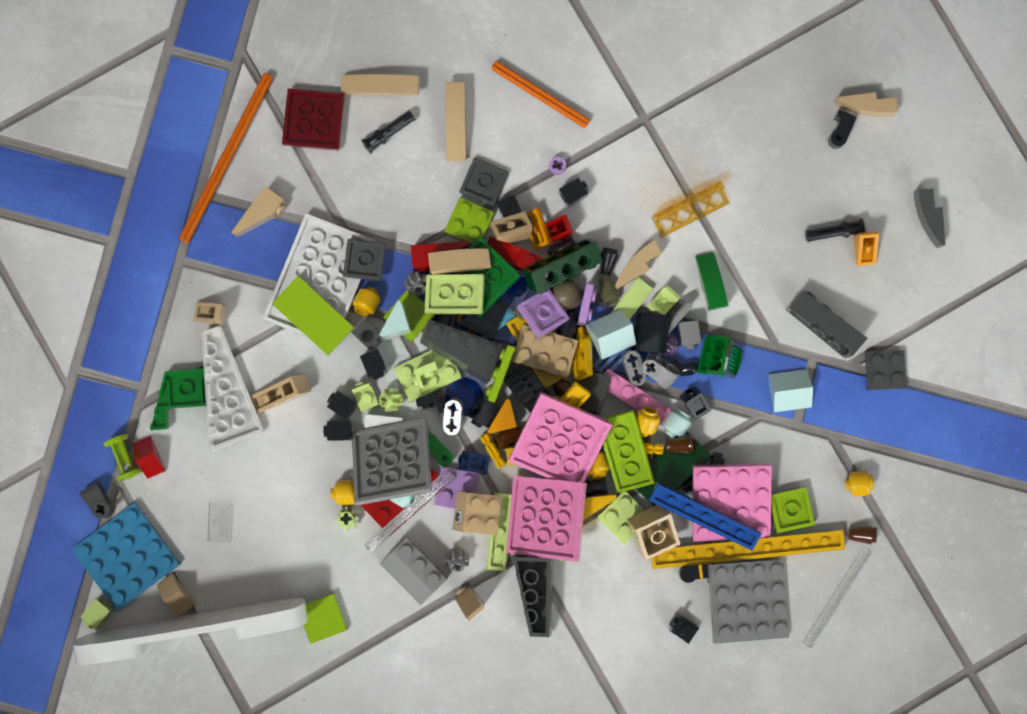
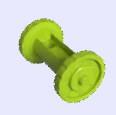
M128 434L115 436L103 443L104 447H111L121 472V475L117 477L118 482L132 479L134 476L142 473L141 468H134L124 443L129 438ZM124 465H129L130 469L125 471L123 467Z

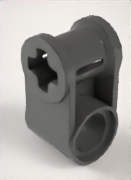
M94 482L80 492L82 499L95 517L110 518L114 514V506L99 482ZM102 506H106V508L104 509L105 513H101V511L103 510Z

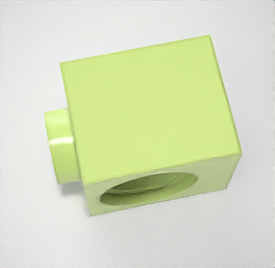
M101 597L93 600L80 617L88 628L97 629L102 626L115 609Z

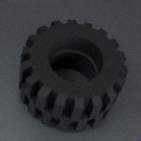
M524 364L520 365L505 378L506 385L530 413L540 392L552 396L538 377Z

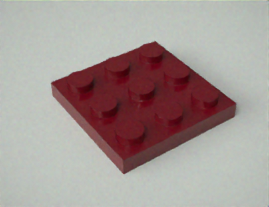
M288 88L282 145L339 151L345 94Z

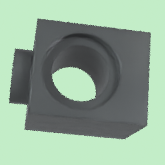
M366 319L351 332L369 350L371 348L375 349L382 342L380 340L382 338L379 335L380 333ZM366 331L373 332V338L369 341L363 338Z

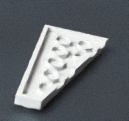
M221 325L201 333L209 452L264 432Z

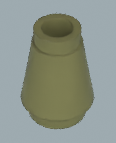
M608 275L600 277L598 281L601 301L604 305L618 302L619 294Z

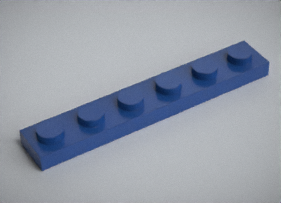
M657 482L648 498L649 501L753 551L762 535L760 531Z

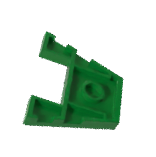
M203 368L165 371L159 391V399L154 410L153 421L150 425L151 431L169 429L168 409L206 406Z

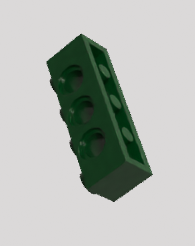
M587 237L523 268L529 290L541 294L548 291V288L563 284L569 278L579 276L585 270L594 269L597 264L603 261L597 241Z

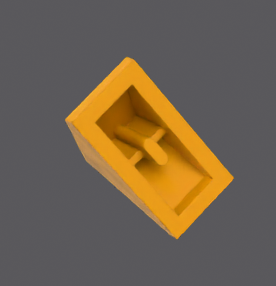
M879 232L857 234L853 237L857 266L876 264Z
M506 399L487 432L490 434L517 428L509 399Z

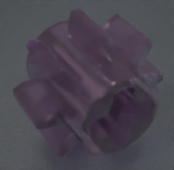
M670 334L665 354L660 355L664 358L667 355L672 357L680 347L676 343L678 338Z

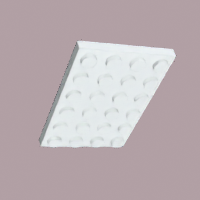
M305 213L263 320L306 336L272 304L297 276L305 281L346 319L361 283V279L343 277L347 240L377 241Z

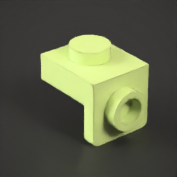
M666 285L646 307L654 314L665 315L680 299V296L675 290Z

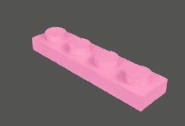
M606 369L604 375L611 377L607 392L637 411L646 406L656 409L660 415L659 425L663 426L665 418L672 409L610 369Z

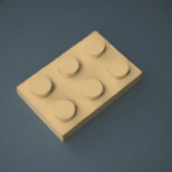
M522 325L512 362L568 378L578 340L550 332L538 339L529 326Z

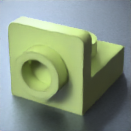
M435 362L413 370L415 375H412L415 386L419 385L421 389L425 388L421 377L424 376L426 379L436 375L435 371L438 368Z
M363 381L356 384L355 389H352L361 412L379 405L371 383L366 384Z

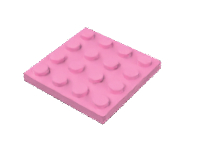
M540 392L508 461L551 480L584 483L612 427V422Z
M771 464L693 465L694 500L760 531L762 534L760 538L771 537ZM692 522L693 542L731 541Z
M513 476L506 553L579 562L587 483Z

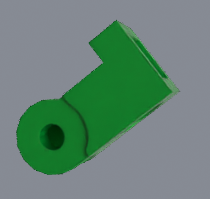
M431 433L428 436L429 451L436 457L439 465L449 466L453 461L452 453Z

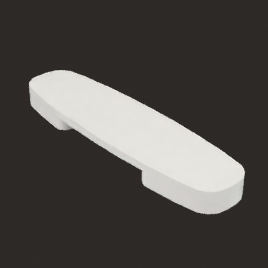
M303 598L276 600L91 633L76 639L73 642L76 664L78 665L111 662L141 656L151 642L229 628H234L236 639L251 638L294 629L306 624L308 615Z

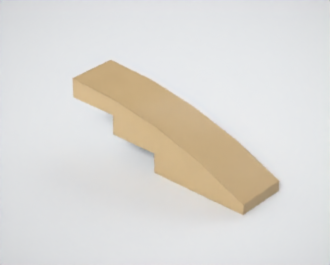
M397 74L342 75L341 93L363 96L382 95L383 97L419 95L420 76Z
M445 82L447 161H466L465 82Z

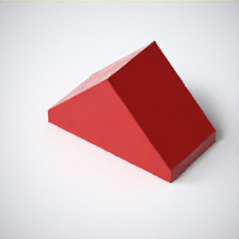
M567 214L546 223L552 243L572 237L573 231Z
M152 436L133 443L135 461L147 479L166 471Z

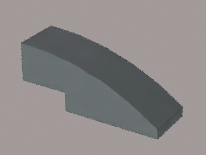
M918 189L914 192L918 217L929 239L936 248H941L946 245L943 207L935 208L934 189Z

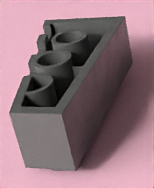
M802 291L786 309L788 313L844 359L853 356L867 340L866 336L833 313L828 306L818 302L816 297L809 291Z
M428 320L425 324L420 339L421 344L450 360L449 362L461 367L466 373L475 376L485 385L491 380L501 344L432 320Z
M514 556L512 559L515 565L530 637H550L552 635L553 559Z

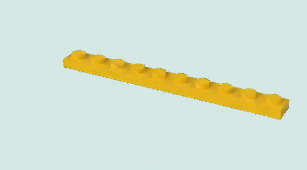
M843 530L759 538L753 551L733 541L679 546L651 558L652 569L844 550Z

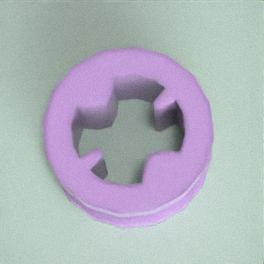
M554 157L549 162L551 173L560 175L565 171L566 162L563 158ZM554 162L562 163L561 170L553 169Z

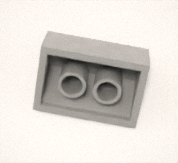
M406 537L380 563L419 605L423 604L448 579L409 537Z

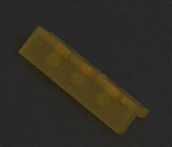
M719 181L654 214L651 219L661 238L728 205L729 201L723 191L724 186L722 182ZM719 193L723 203L719 205L710 203L711 197ZM697 203L706 205L705 211L701 214L693 211ZM681 211L690 213L688 220L685 222L676 220L678 213ZM663 220L673 222L671 229L665 232L659 224Z

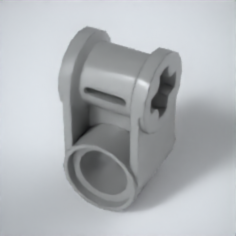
M657 353L649 354L642 365L643 372L665 389H669L680 376L679 369Z

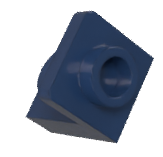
M463 450L458 458V469L487 475L490 456Z

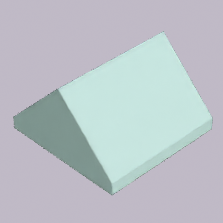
M397 301L379 334L385 340L412 332L405 307L400 301Z
M621 310L585 325L601 360L636 345L633 325Z
M807 369L768 374L773 412L812 407L813 386Z

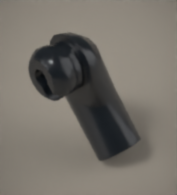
M673 359L670 363L679 369L680 376L694 375L698 369V365L695 362L681 365L677 360Z

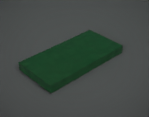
M696 439V450L691 452V454L668 452L665 447L663 454H657L649 462L655 484L636 488V490L653 507L657 504L649 501L648 498L657 482L677 491L693 475V465H704L712 457Z

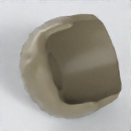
M567 279L563 284L552 287V294L565 312L573 311L581 304L582 293L575 281Z

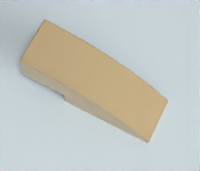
M876 92L842 96L835 100L836 106L860 115L889 117L898 113L896 97L877 99Z
M655 240L643 247L625 266L614 286L616 290L647 273L650 270L647 263L661 256L662 251Z
M460 249L428 253L430 272L433 275L460 274L491 268L489 249Z

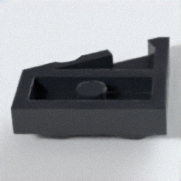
M497 300L482 317L477 314H469L459 322V325L493 340L509 305Z

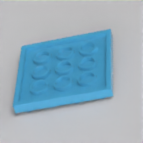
M136 503L131 504L71 549L116 612L181 565Z

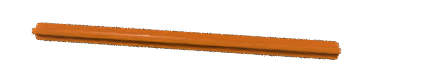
M263 73L179 236L181 241L189 243L273 80L271 75Z

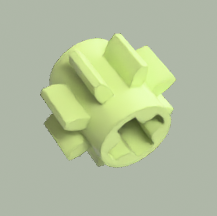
M397 388L384 389L385 393H381L379 397L380 405L385 407V411H398V407H401L403 404L402 394L397 393Z
M347 506L345 507V512L337 511L340 514L338 518H335L336 521L340 522L338 528L346 526V531H349V525L356 527L354 522L360 519L354 515L356 509L350 512ZM346 513H348L349 517H352L348 524L342 519V517L346 516Z

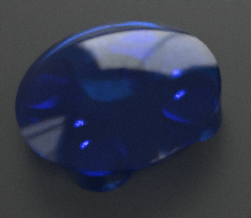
M460 378L448 386L445 400L447 403L452 398L460 399L464 405L463 416H466L477 396L483 398V391L476 381L470 378ZM455 403L450 406L453 408V413L459 409V407L455 406Z

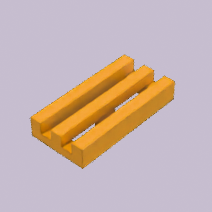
M535 208L527 212L529 220V216H531L534 225L530 236L534 250H539L552 244L541 209Z

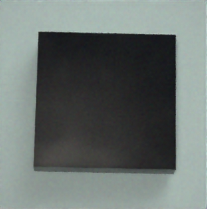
M638 312L634 332L636 345L632 346L631 350L665 354L672 316Z

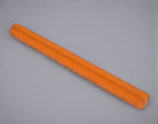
M495 61L492 65V71L581 127L586 128L589 124L590 119L504 64Z

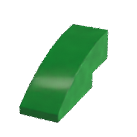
M714 252L695 256L708 311L728 307L729 304Z

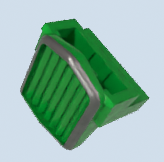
M705 336L697 373L735 378L741 364L742 348L732 342L733 340L730 337Z

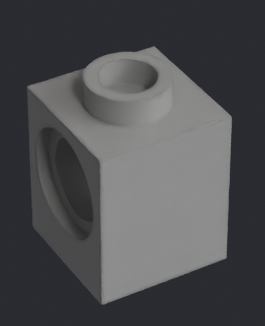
M698 320L677 324L680 347L685 346V350L697 348V345L701 344Z

